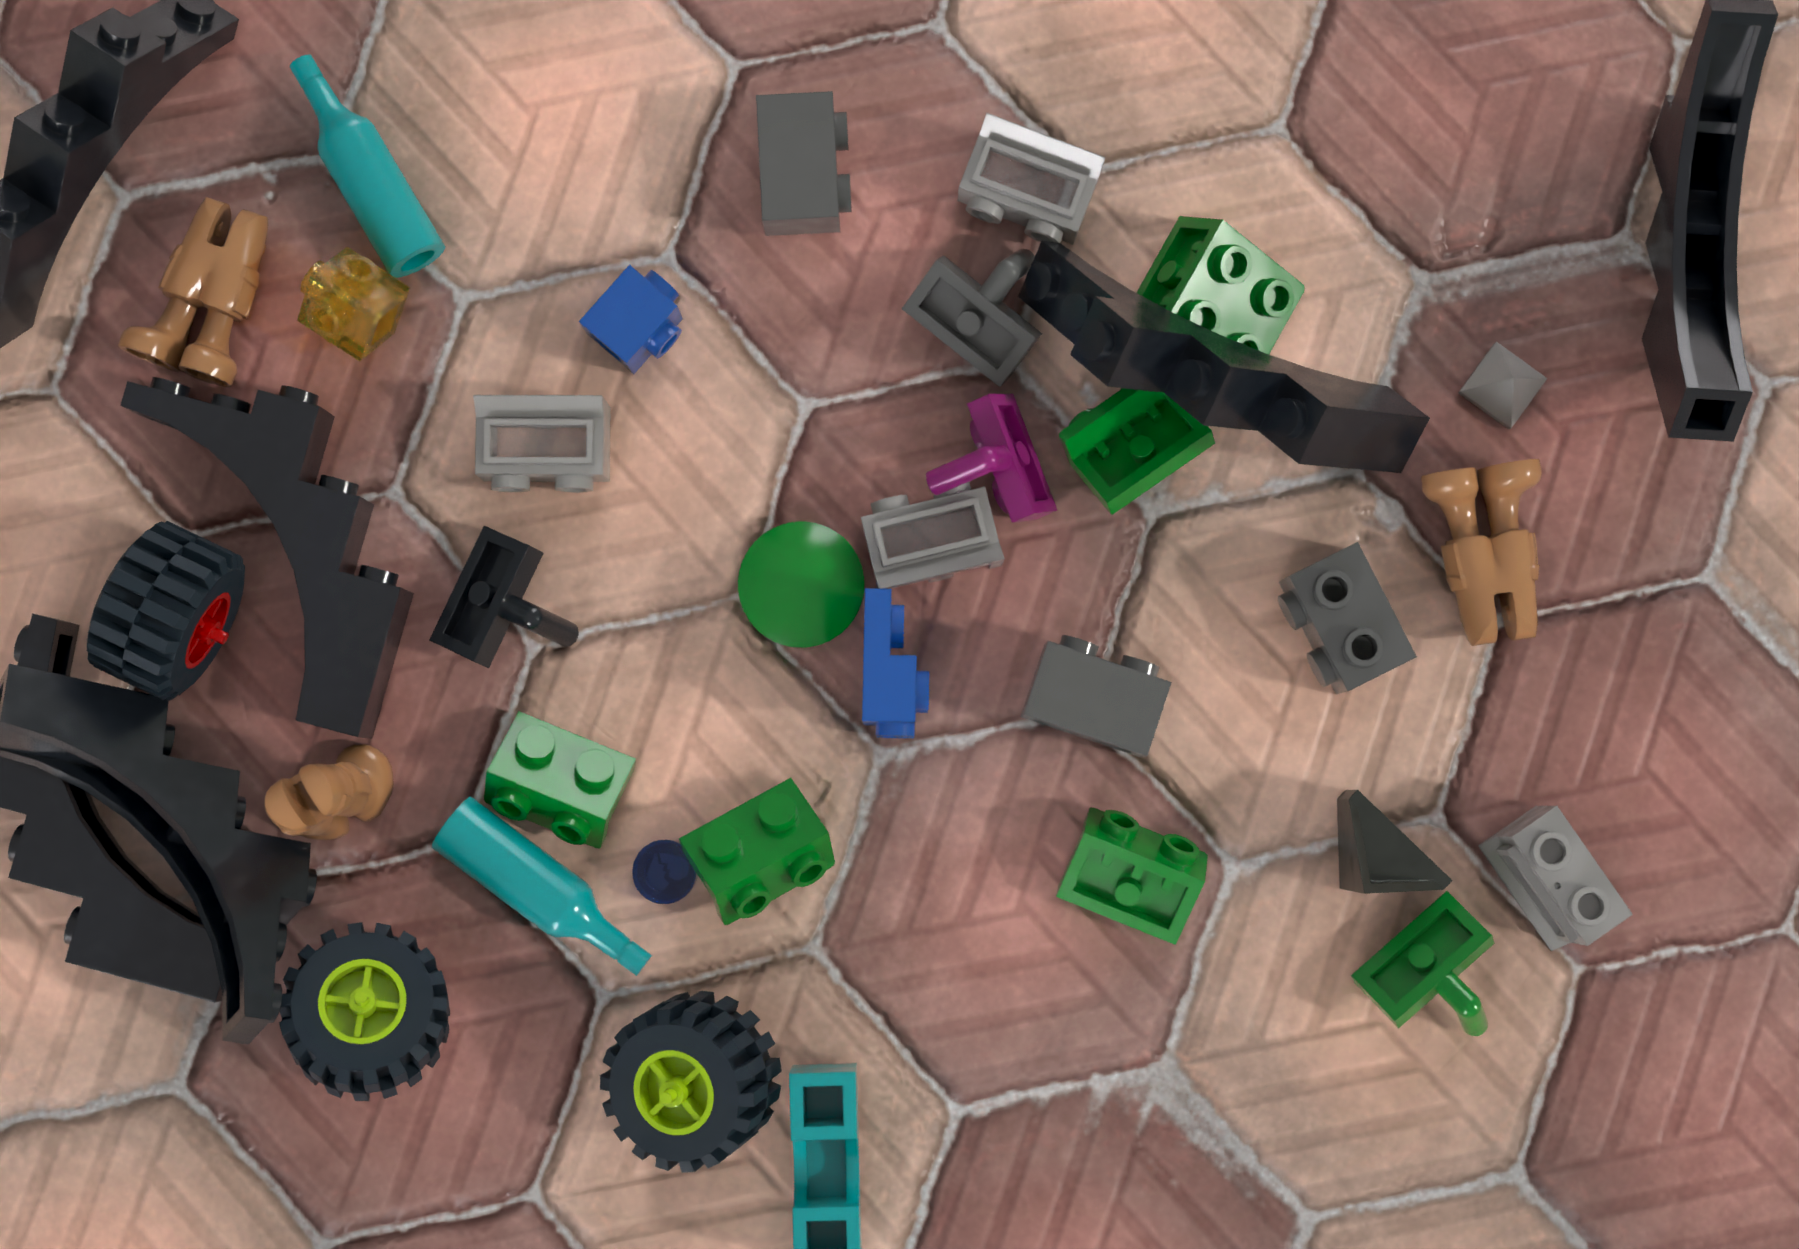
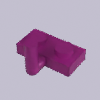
M987 394L967 403L973 419L970 422V432L978 450L926 473V481L931 492L935 495H940L993 472L995 477L992 482L994 497L999 507L1006 514H1009L1012 523L1036 520L1057 511L1014 394Z

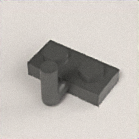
M1028 249L1017 250L997 264L983 285L979 284L947 257L942 256L932 265L902 307V310L1001 387L1007 382L1042 335L1039 330L1002 302L1015 283L1027 275L1035 255Z

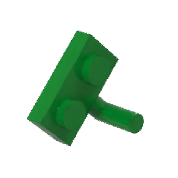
M1446 891L1356 970L1351 977L1355 984L1398 1029L1439 994L1457 1012L1463 1030L1468 1035L1480 1036L1488 1028V1020L1479 997L1458 976L1495 944L1494 939Z

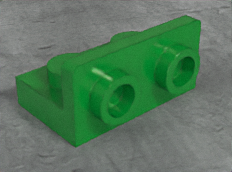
M1090 807L1084 820L1081 836L1059 883L1056 897L1176 945L1205 883L1208 855L1199 850L1195 843L1183 836L1176 834H1166L1164 836L1139 826L1134 818L1121 811L1106 810L1104 812Z

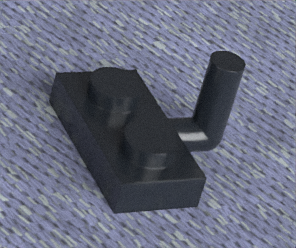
M483 526L429 641L489 668L511 622L564 647L571 646L576 642L579 630L576 624L522 599L544 553L519 540Z

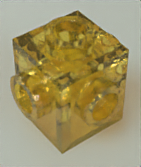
M346 247L326 263L322 260L317 261L304 276L300 286V292L304 294V299L297 321L360 362L395 334L410 287L375 265L370 259Z

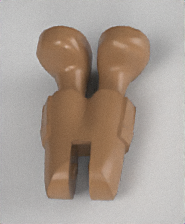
M206 197L197 209L181 245L178 244L171 253L170 261L158 288L162 290L166 297L170 298L163 314L155 325L151 327H127L122 332L118 347L131 355L174 372H180L181 369L198 380L223 387H231L237 375L236 363L229 355L233 321L240 323L242 319L247 320L249 317L255 293L259 286L260 274L257 271L262 254H264L266 248L268 218L243 209L236 216L229 231L231 223L229 204ZM206 307L208 312L200 334L195 343L187 346L196 311Z
M1539 459L1496 464L1481 468L1477 472L1476 468H1462L1421 476L1422 492L1427 499L1440 506L1447 518L1453 540L1445 541V545L1441 546L1447 575L1446 580L1451 592H1455L1460 620L1471 646L1492 644L1497 641L1498 625L1494 595L1499 594L1502 618L1508 637L1513 641L1536 637L1538 614L1535 581L1539 578L1540 564H1538L1535 533H1529L1528 529L1519 530L1518 506L1521 495L1526 490L1535 486L1541 479L1542 471ZM1479 488L1485 502L1491 535L1488 538L1479 536L1475 498Z
M370 745L349 746L338 755L335 764H309L300 768L299 774L292 778H282L274 783L265 795L264 805L266 813L270 820L284 834L300 835L314 840L339 839L349 832L348 817L354 815L359 820L368 822L381 814L393 790L392 766L387 756Z

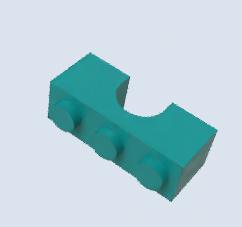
M857 1063L792 1065L789 1073L790 1130L794 1154L793 1249H862Z

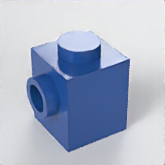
M629 264L580 319L579 323L588 336L632 374H635L651 355L658 359L674 345L682 332L677 325L683 320L678 306L674 303L679 294L666 280L653 270H650L644 277Z

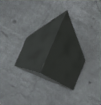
M1345 790L1337 798L1339 889L1363 894L1444 890L1453 881L1359 790Z

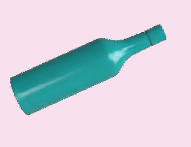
M307 54L298 57L289 67L317 115L319 123L318 153L392 278H400L428 266L444 252L446 246L376 127L366 117L349 111L341 104L312 55Z
M468 797L461 803L435 837L432 849L546 934L553 937H571L588 941L614 960H618L619 964L636 976L652 957L650 953L634 941H630V938L604 918L596 904L593 890L586 881L473 797Z

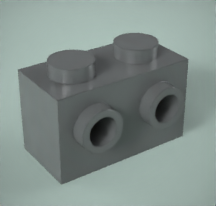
M833 91L756 95L761 211L765 236L840 232V213L852 212L850 174L837 173L836 151L849 150L847 112H834Z
M1358 542L1279 582L1284 592L1278 596L1281 610L1294 630L1302 627L1313 648L1312 651L1307 653L1308 662L1314 675L1323 687L1331 684L1336 694L1348 692L1417 657Z
M1062 635L1059 644L1047 641L1043 647L1020 717L1140 758L1147 757L1172 683L1157 677L1160 667L1127 655H1123L1120 665L1098 658L1096 654L1099 646L1068 635Z

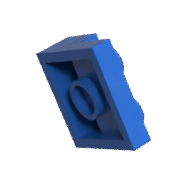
M865 588L862 722L866 726H876V738H914L916 713H928L929 671H916L917 656L891 655V648L903 649L904 605H892V589Z

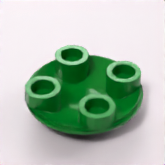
M789 522L765 532L747 551L739 570V599L748 620L768 639L797 649L814 647L836 638L853 622L861 607L864 596V573L855 550L839 533L814 522Z

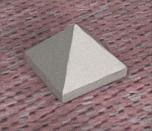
M1495 342L1458 393L1509 430L1548 378L1501 344Z

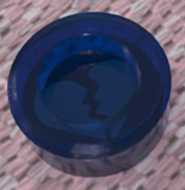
M658 840L646 845L636 856L632 869L633 881L637 890L643 897L658 904H670L683 899L692 891L698 878L696 871L685 856L680 842L675 840Z

